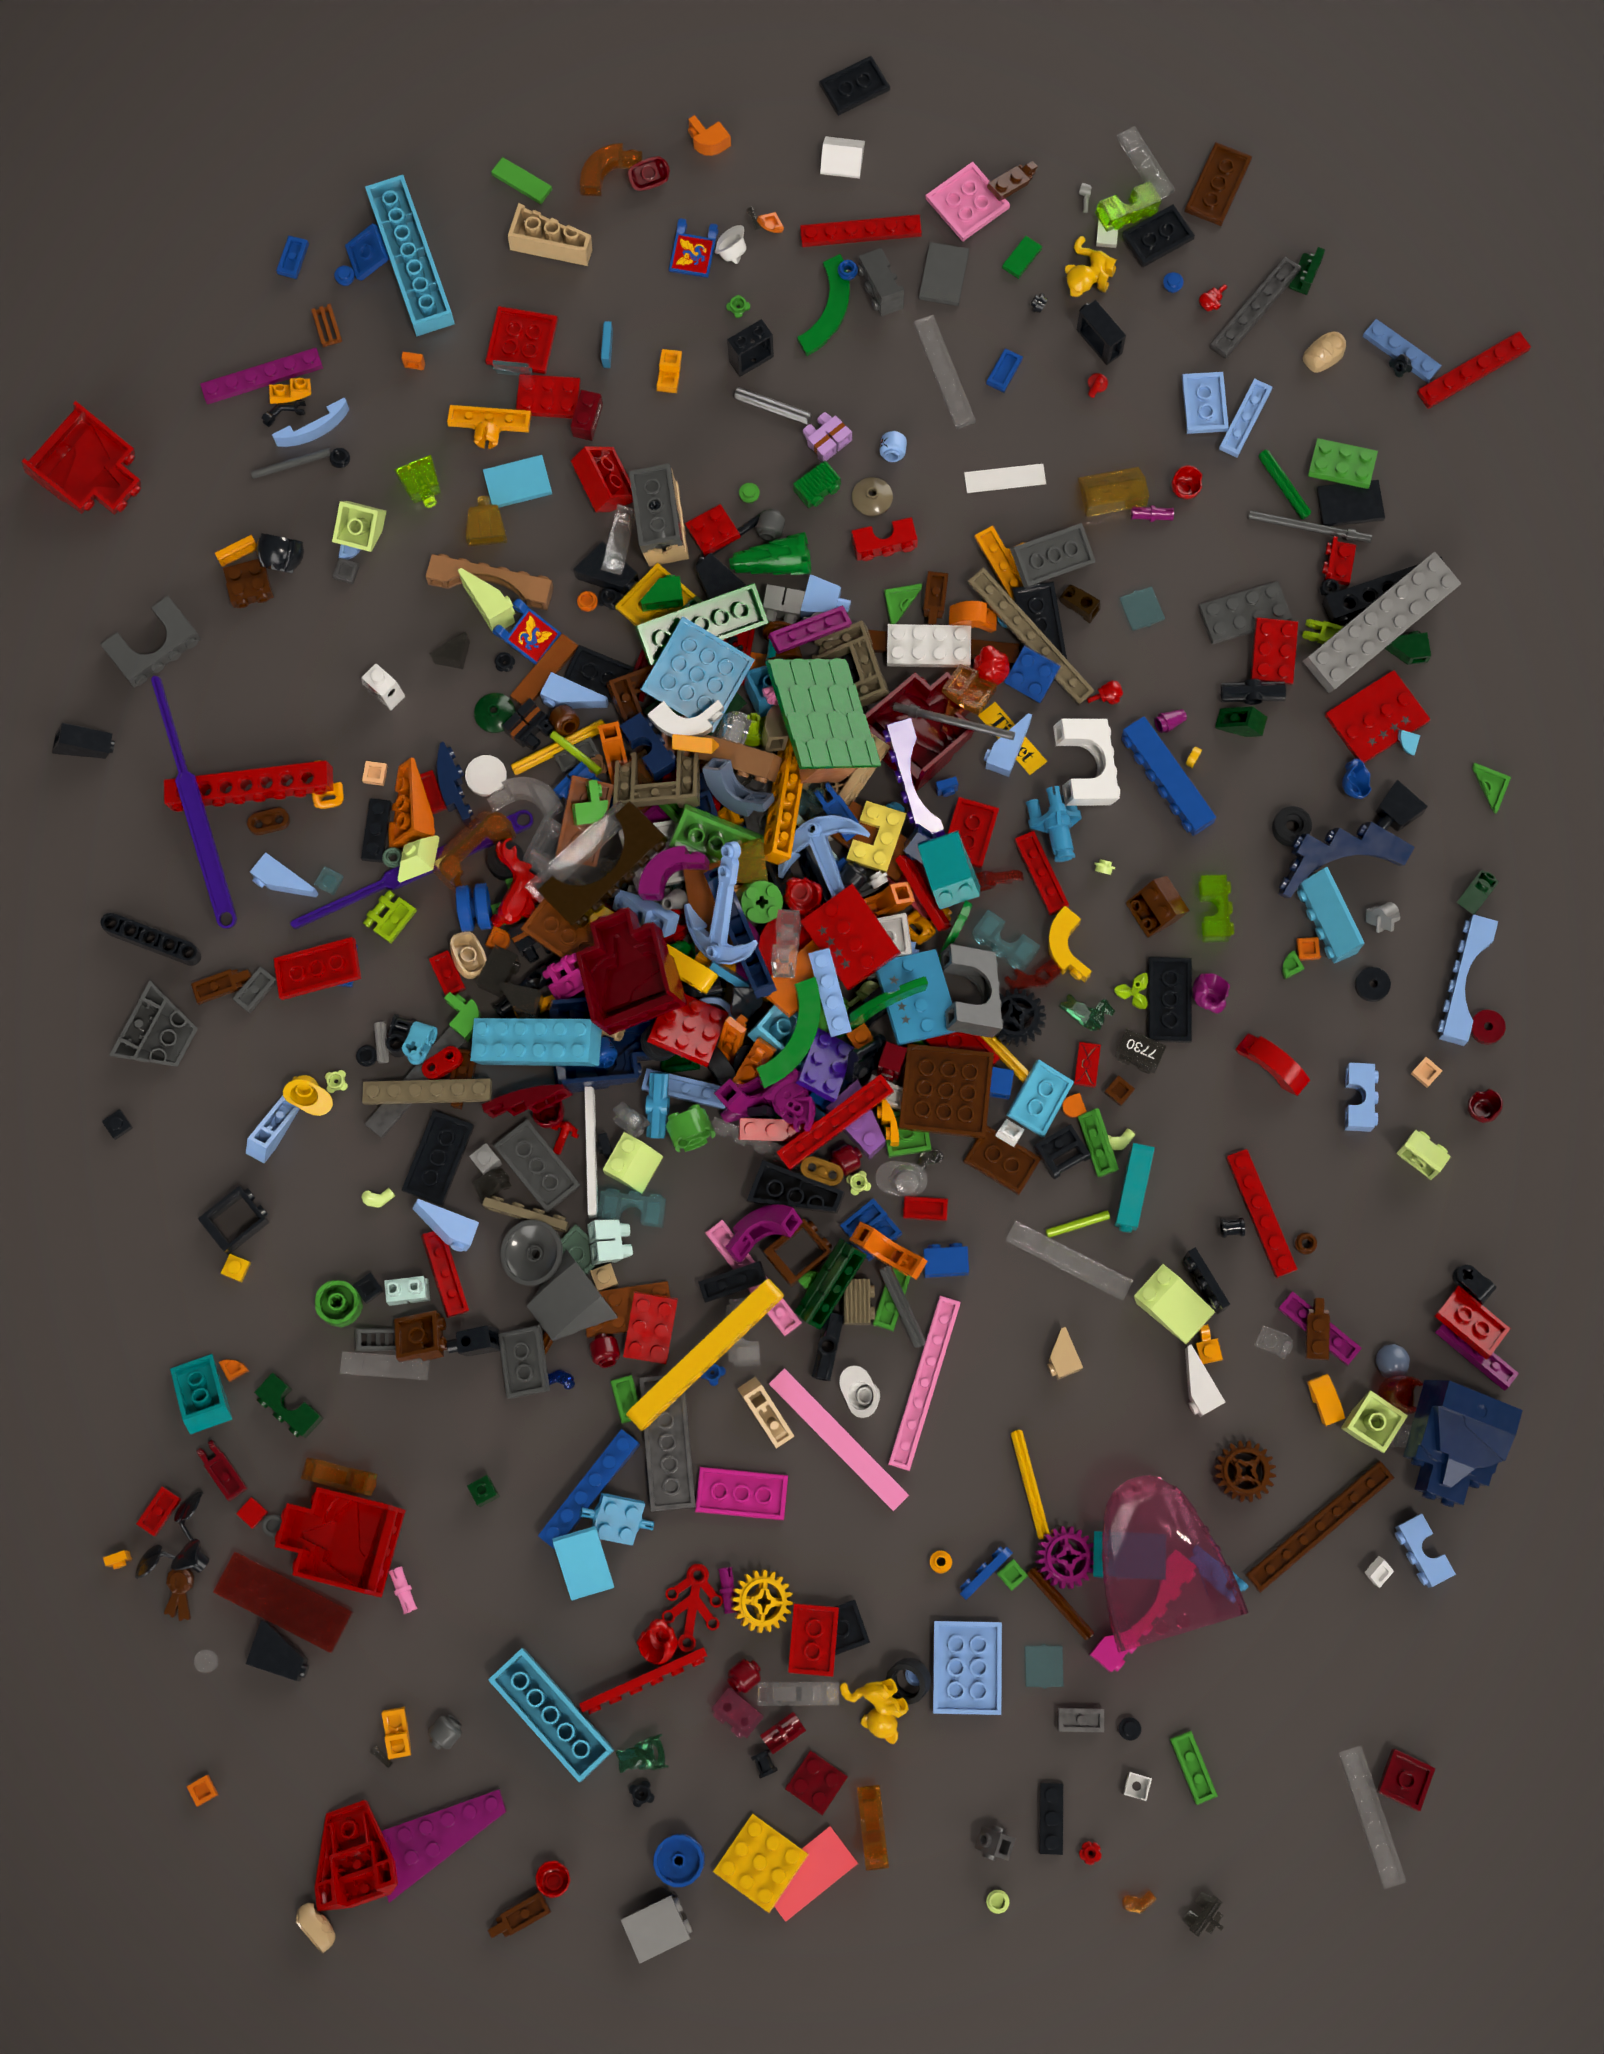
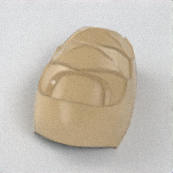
M1335 331L1322 335L1304 352L1303 362L1312 372L1318 373L1328 369L1343 357L1346 349L1345 338L1341 333Z
M461 932L453 935L449 946L456 969L466 979L477 978L482 974L487 964L486 955L479 940L471 932Z
M306 1903L297 1910L296 1924L323 1954L335 1942V1932L329 1920L314 1908V1903Z

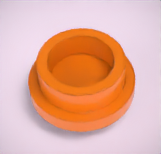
M585 591L578 596L577 604L582 611L589 612L597 607L598 599L593 592Z

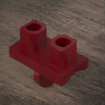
M792 1712L761 1734L760 1737L770 1752L775 1754L804 1733L806 1729L796 1714Z

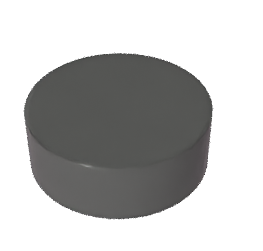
M269 1515L264 1519L262 1530L267 1536L275 1537L280 1529L281 1517Z

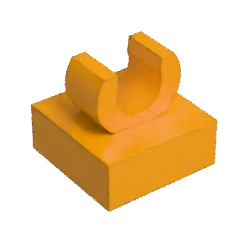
M725 806L718 811L720 818L740 825L745 821L744 818L740 819L739 814L732 812Z

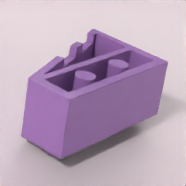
M858 1079L841 1093L836 1101L831 1102L826 1107V1114L861 1089ZM872 1110L843 1130L869 1160L885 1146L886 1140Z

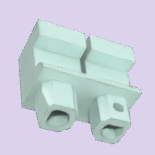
M594 1220L587 1224L589 1243L592 1244L590 1245L592 1265L607 1262L617 1263L633 1255L631 1244L622 1245L621 1237L630 1236L629 1224L620 1223L619 1220Z
M424 1276L384 1280L386 1302L389 1306L409 1304V1302L430 1301L429 1279L424 1278Z

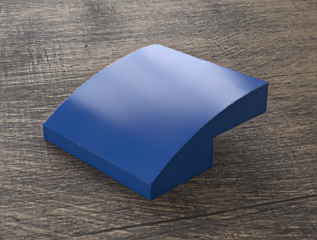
M874 1198L840 1225L849 1238L860 1221L875 1228L893 1242L903 1235ZM855 1245L858 1249H860L862 1252H864V1253L867 1255V1256H866V1259H867L869 1262H870L873 1258H875V1257H873L872 1255H870V1254H868L867 1252H865L864 1250H862L861 1248H859L857 1245Z

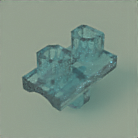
M820 787L814 790L809 788L807 790L808 795L805 793L801 794L798 814L804 815L807 808H809L811 812L807 820L813 819L824 811L823 805L819 803L820 801L814 794L816 790H819L824 795V790Z

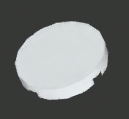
M481 755L474 758L468 764L465 771V780L469 789L474 794L487 797L498 794L504 788L507 782V771L504 764L498 758L491 755Z

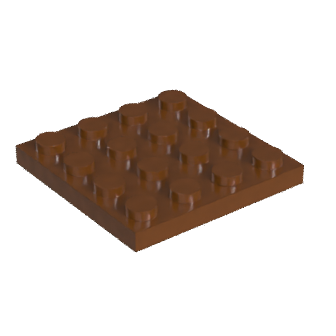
M908 1044L899 1130L985 1139L994 1053Z

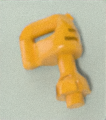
M341 782L333 783L334 791H328L324 795L312 793L314 806L320 809L340 806L344 801L343 784ZM334 795L336 797L335 799L323 800L326 796Z
M948 907L942 909L950 921L952 911ZM914 910L907 916L908 926L914 924L921 932L918 935L909 926L910 939L913 942L921 945L935 935L936 930L932 920H927L917 910Z

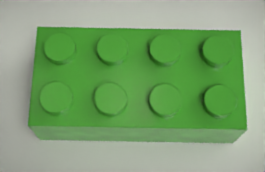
M685 803L669 839V848L686 846L690 854L692 852H701L707 856L710 863L721 862L723 857L721 854L722 846L727 842L736 841L741 847L737 876L748 879L764 843V837L759 833Z

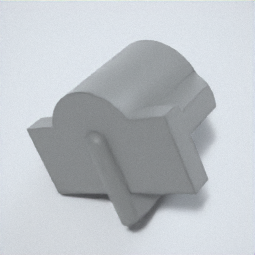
M1392 902L1366 909V923L1376 926L1377 933L1384 930L1394 931V923L1400 920L1399 909Z

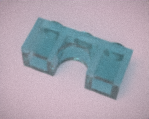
M987 910L973 929L972 935L975 936V941L983 946L986 944L992 948L991 951L996 952V956L1000 958L1003 956L1009 960L1008 963L1016 970L1021 969L1025 971L1038 954L1040 945L1024 934L1014 943L1005 942L1000 936L1001 931L1005 927V921L990 910Z
M607 1188V1191H601L597 1215L599 1220H619L621 1223L623 1211L629 1207H636L641 1211V1224L643 1226L664 1227L667 1201L662 1198V1195L650 1194L647 1197L641 1196V1193L636 1191H628V1194L619 1193L620 1190Z

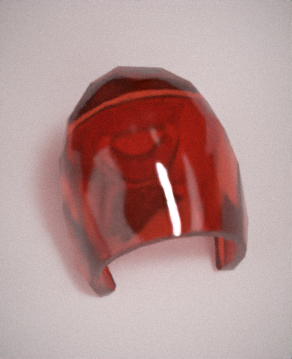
M1392 1376L1381 1383L1378 1389V1396L1403 1413L1413 1414L1417 1409L1414 1406V1388L1422 1386L1423 1382L1412 1376Z

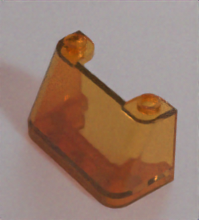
M488 810L480 812L436 854L432 871L456 894V886H462L460 878L464 874L460 862L486 838L494 844L499 840L505 841L508 838H511L510 841L512 842L517 836L511 821L499 812Z

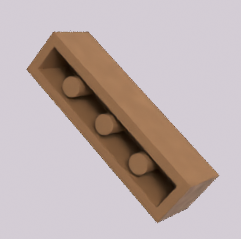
M710 735L702 736L714 739L719 743V747L712 754L696 752L699 755L700 764L706 765L712 758L731 760L733 771H737L736 775L747 779L749 775L754 776L755 781L764 784L767 781L775 783L783 758L773 753Z

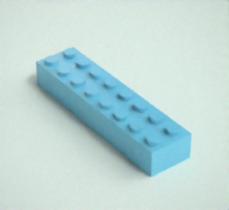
M404 175L365 186L416 336L454 325L453 315Z

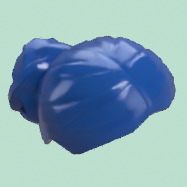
M1353 759L1345 765L1347 772L1343 777L1342 787L1350 797L1363 799L1371 791L1370 772L1365 767L1363 761Z

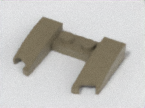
M862 620L848 628L815 640L814 643L820 646L819 655H812V659H834L852 653L861 680L854 684L856 685L862 707L881 701L890 694L872 647L873 643L868 628Z
M677 750L676 781L638 785V757L636 752L630 754L632 761L622 766L618 760L615 761L613 806L616 813L629 801L637 808L675 803L678 804L679 808H683L685 803L693 807L700 806L698 753L695 752L693 759L684 756L685 751Z

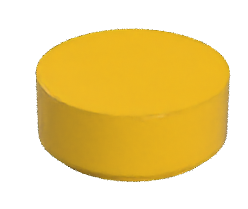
M1194 747L1185 764L1193 768L1202 749Z

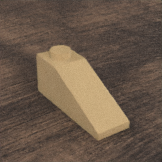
M756 1377L737 1388L776 1449L794 1437V1434Z

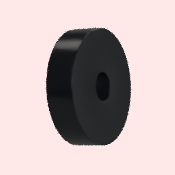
M1368 967L1362 970L1355 981L1356 992L1362 999L1368 1002L1382 1000L1391 988L1388 974L1378 967ZM1371 981L1375 982V983H1376V987H1375V988L1371 987L1370 984H1369V982H1371Z

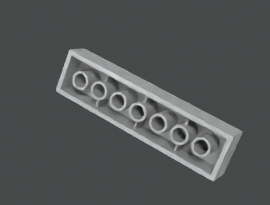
M1433 552L1302 662L1327 692L1330 693L1462 583L1438 554Z

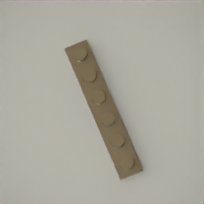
M491 1079L363 1082L362 1103L364 1105L488 1102L492 1100Z

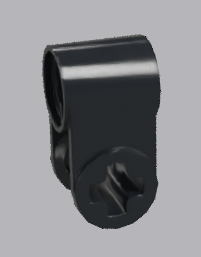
M394 1014L386 1040L387 1049L392 1056L399 1058L405 1055L402 1051V1045L410 1032L412 1024L417 1021L416 1019L412 1018L409 1020ZM395 1042L402 1043L399 1049H392V1045Z
M1463 1265L1453 1272V1281L1482 1305L1497 1288L1491 1280L1483 1276L1471 1265ZM1466 1271L1468 1273L1466 1275L1467 1279L1464 1280L1462 1278L1464 1276L1462 1272Z

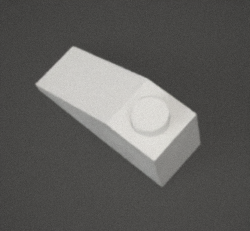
M1191 1344L1185 1348L1188 1397L1191 1401L1188 1404L1195 1415L1198 1413L1199 1417H1202L1223 1405L1225 1400Z

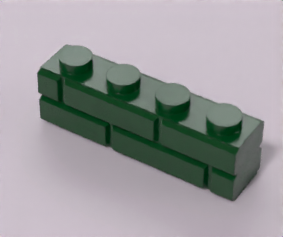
M840 1238L794 1313L806 1323L821 1330L867 1255L853 1244Z

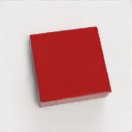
M251 1497L236 1514L254 1529L267 1515L268 1511Z

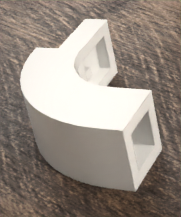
M717 700L700 715L693 718H683L676 715L663 701L647 715L658 730L670 737L673 734L702 737L713 731L710 721L716 722L723 716L724 706Z

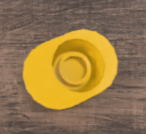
M294 1076L292 1081L284 1086L283 1097L285 1100L306 1113L321 1116L327 1114L333 1106L330 1094L321 1088L311 1076Z

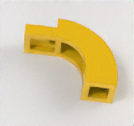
M1064 906L1056 915L1051 925L1048 936L1049 955L1052 963L1062 975L1069 969L1072 977L1078 981L1081 979L1085 983L1092 971L1073 956L1068 946V938L1080 925L1081 918Z

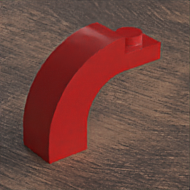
M1248 1033L1235 1049L1238 1054L1262 1066L1276 1079L1282 1089L1296 1096L1310 1082L1309 1077L1296 1061L1262 1036L1257 1038Z

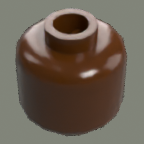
M560 705L550 714L549 720L553 728L562 736H569L579 728V716L571 706Z

